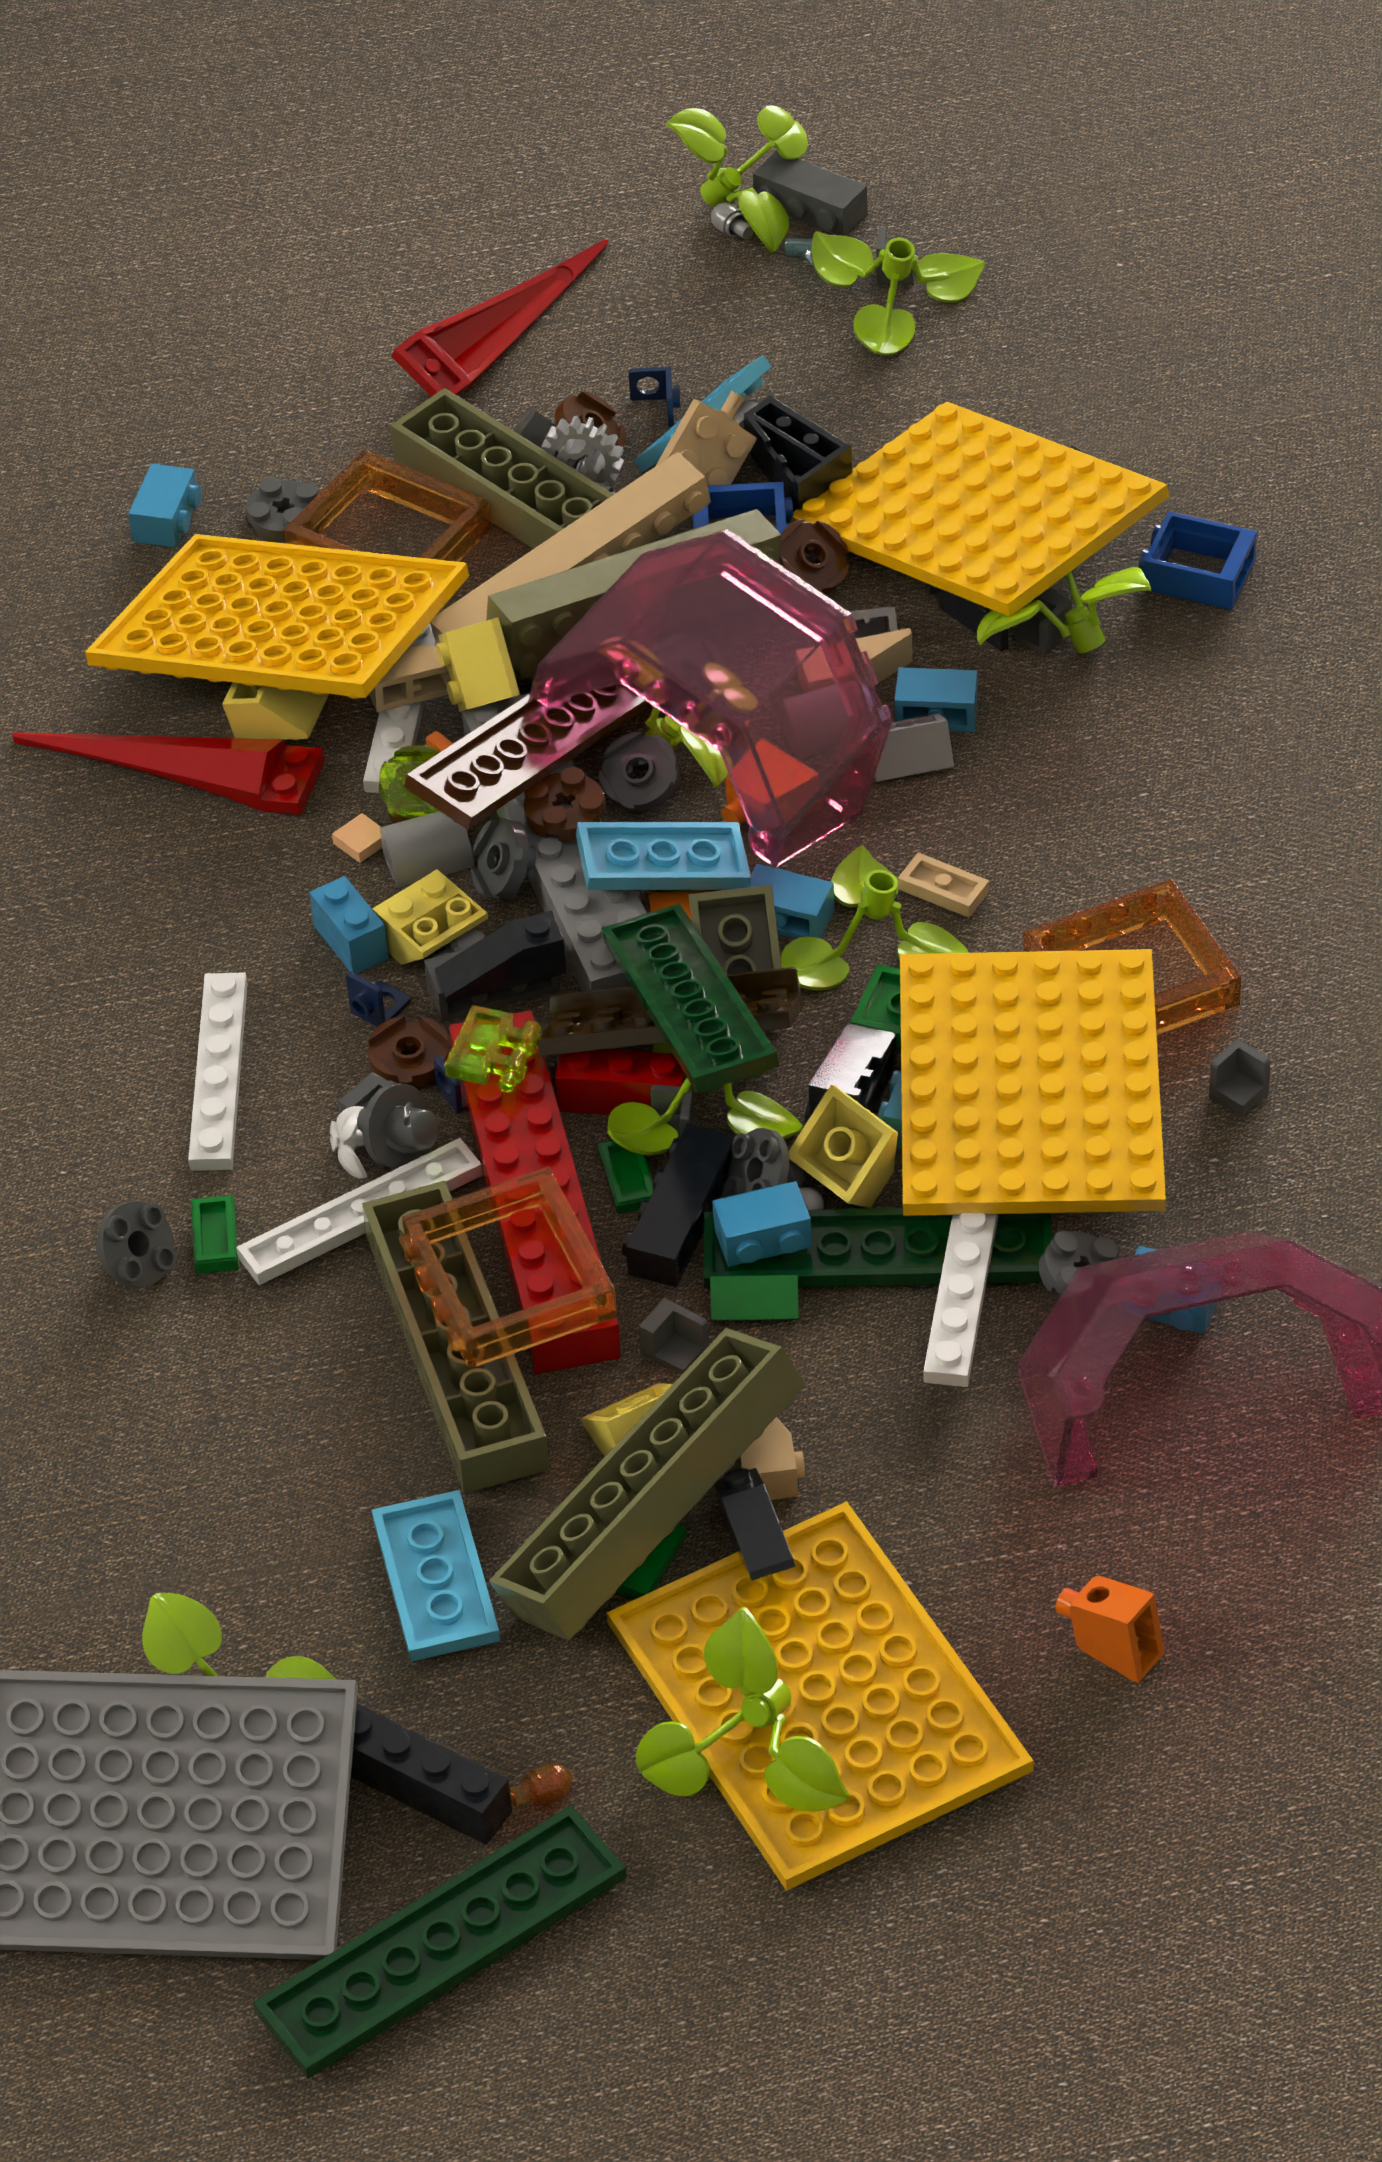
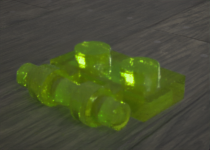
M472 1005L445 1063V1076L486 1085L491 1073L501 1076L498 1082L500 1090L507 1093L512 1092L516 1084L524 1079L527 1072L526 1062L528 1057L534 1055L538 1048V1035L541 1031V1026L539 1023L529 1020L525 1023L523 1029L513 1027V1013ZM504 1046L513 1048L511 1056L500 1054Z

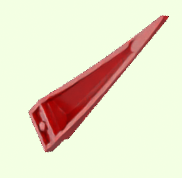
M604 239L551 269L489 300L420 329L396 347L391 357L431 397L444 388L457 396L463 392L466 393L608 245V240Z
M11 733L13 741L17 744L79 755L140 770L229 798L264 812L302 814L326 760L323 748L285 745L284 739Z

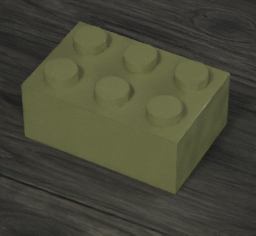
M772 884L689 894L692 923L726 975L782 968Z

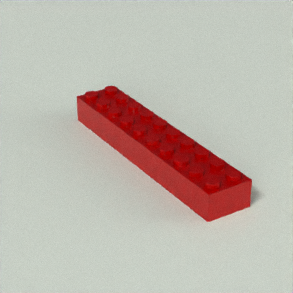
M532 1010L449 1025L452 1061L460 1083L477 1157L482 1164L483 1180L534 1375L620 1359L618 1320L545 1057L540 1056L538 1046L539 1035Z

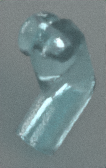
M786 238L785 256L805 257L813 264L811 255L813 239Z

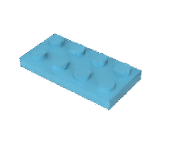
M761 355L726 379L701 402L712 409L721 410L730 391L742 397L750 395L765 382L761 376L772 366ZM682 419L634 460L642 472L657 464Z
M738 822L577 823L576 839L587 890H729L750 887L751 874Z
M460 1490L372 1509L373 1522L410 1661L500 1642L499 1628Z

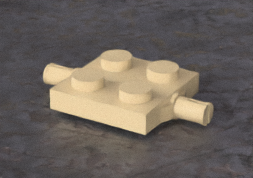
M730 391L721 410L712 409L703 402L693 399L656 466L678 452L705 476L707 486L731 485L757 440L755 436L741 428L734 419L745 398Z

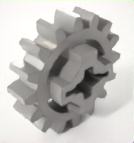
M574 416L570 424L566 420L560 419L557 427H550L541 449L594 482L615 483L624 463V460L621 459L624 449L621 446H614L618 439L616 434L609 436L605 434L607 425L603 424L597 428L593 426V418L589 417L586 424L581 423L578 416Z

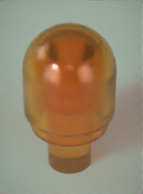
M557 1762L547 1763L530 1770L528 1774L524 1775L522 1784L510 1788L512 1805L516 1807L531 1801L535 1806L540 1804L544 1806L565 1797L572 1787L571 1772L566 1766Z

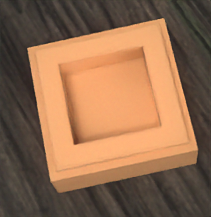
M361 813L332 833L333 844L361 863L382 848L381 826Z

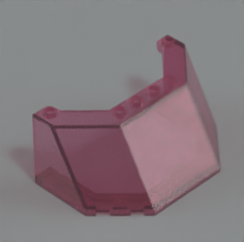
M728 529L642 553L538 664L530 696L544 706L557 709L565 705L570 696L622 683L721 753L750 826L748 832L749 844L760 858L774 868L862 814L893 723L888 706L881 705L874 686L879 682L867 651H860L853 632L858 630L852 613Z
M1249 1230L1078 1267L1017 1364L1019 1377L1053 1487L1097 1477L1098 1468L1082 1419L1095 1415L1101 1409L1104 1401L1103 1385L1144 1319L1148 1317L1276 1289L1293 1298L1292 1303L1320 1317L1354 1419L1382 1413V1288L1290 1239Z

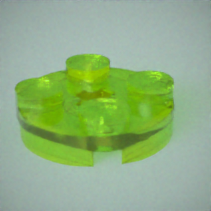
M411 745L395 751L394 757L389 759L387 763L386 760L384 761L380 769L378 788L380 796L388 805V812L392 816L400 818V815L412 819L439 811L405 788L404 784L408 773L439 754L440 751L429 746Z

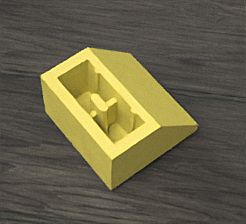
M232 683L222 705L235 738L300 740L309 738L329 694L318 695L310 691L279 690L276 687L245 686L242 683Z
M438 869L372 908L385 925L388 953L401 965L424 959L488 919V913Z

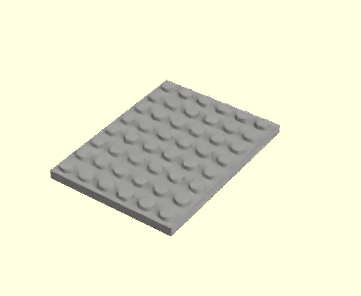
M0 1670V1950L321 1960L336 1951L358 1693L356 1680Z

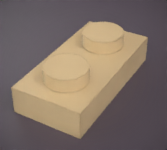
M918 852L898 877V890L970 918L989 893V880Z

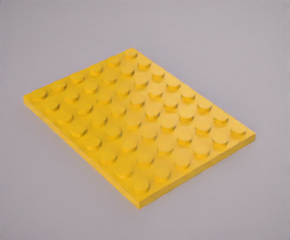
M945 402L922 420L911 425L908 430L893 441L886 443L883 448L868 459L860 462L852 469L853 472L844 479L832 482L829 490L818 498L807 500L800 511L797 509L793 512L790 523L801 519H806L804 522L814 524L817 520L827 523L840 534L849 552L1011 617L1167 500L1169 492L1168 486L1165 483L950 402Z
M195 534L85 651L86 659L89 666L105 667L108 670L123 669L139 671L142 674L157 673L173 675L176 678L191 677L207 679L210 682L225 681L242 683L245 686L259 685L276 687L279 690L310 691L318 695L335 694L344 695L352 699L366 698L469 577L468 566L464 562Z
M1152 949L900 954L903 1216L961 1215V1213L1026 1214L1166 1210Z
M847 1501L783 1531L795 1563L793 1568L751 1581L738 1552L607 1612L608 1625L672 1721L686 1725L693 1735L695 1744L705 1739L742 1710V1701L746 1697L741 1693L740 1687L726 1688L713 1678L707 1669L704 1659V1648L707 1640L715 1630L728 1621L742 1607H746L761 1626L777 1659L778 1679L783 1681L791 1692V1703L782 1713L786 1717V1722L781 1729L779 1747L786 1739L794 1736H803L815 1740L832 1757L840 1779L850 1794L849 1798L842 1804L822 1811L794 1809L777 1799L770 1791L764 1777L765 1769L775 1760L769 1754L772 1724L767 1727H755L747 1723L746 1720H743L708 1748L700 1752L708 1761L710 1768L709 1776L786 1891L1033 1772L1034 1760Z

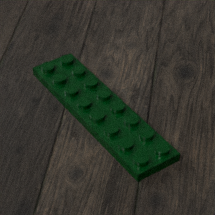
M680 903L601 928L604 943L696 1093L721 1089L725 1084L743 1078H756L768 1070L779 1067L775 1049Z
M903 1208L808 1210L811 1218V1248L728 1267L714 1230L713 1212H704V1289H710V1276L798 1275V1287L940 1284L952 1215L903 1216ZM1051 1213L999 1214L986 1284L1042 1282L1039 1274V1259L1052 1241Z
M569 1805L253 2002L254 2011L306 2078L309 2079L627 1878L626 1867L574 1807Z

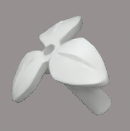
M353 1106L343 1110L338 1115L337 1122L331 1121L330 1143L332 1151H338V1159L343 1168L352 1176L363 1179L367 1177V1174L354 1150L359 1146H365L362 1132L357 1126L358 1114L364 1107Z

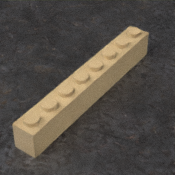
M674 453L437 614L430 622L436 644L440 643L438 637L440 634L486 621L488 595L652 543L662 535L669 533L675 526L711 503L705 476L680 453Z

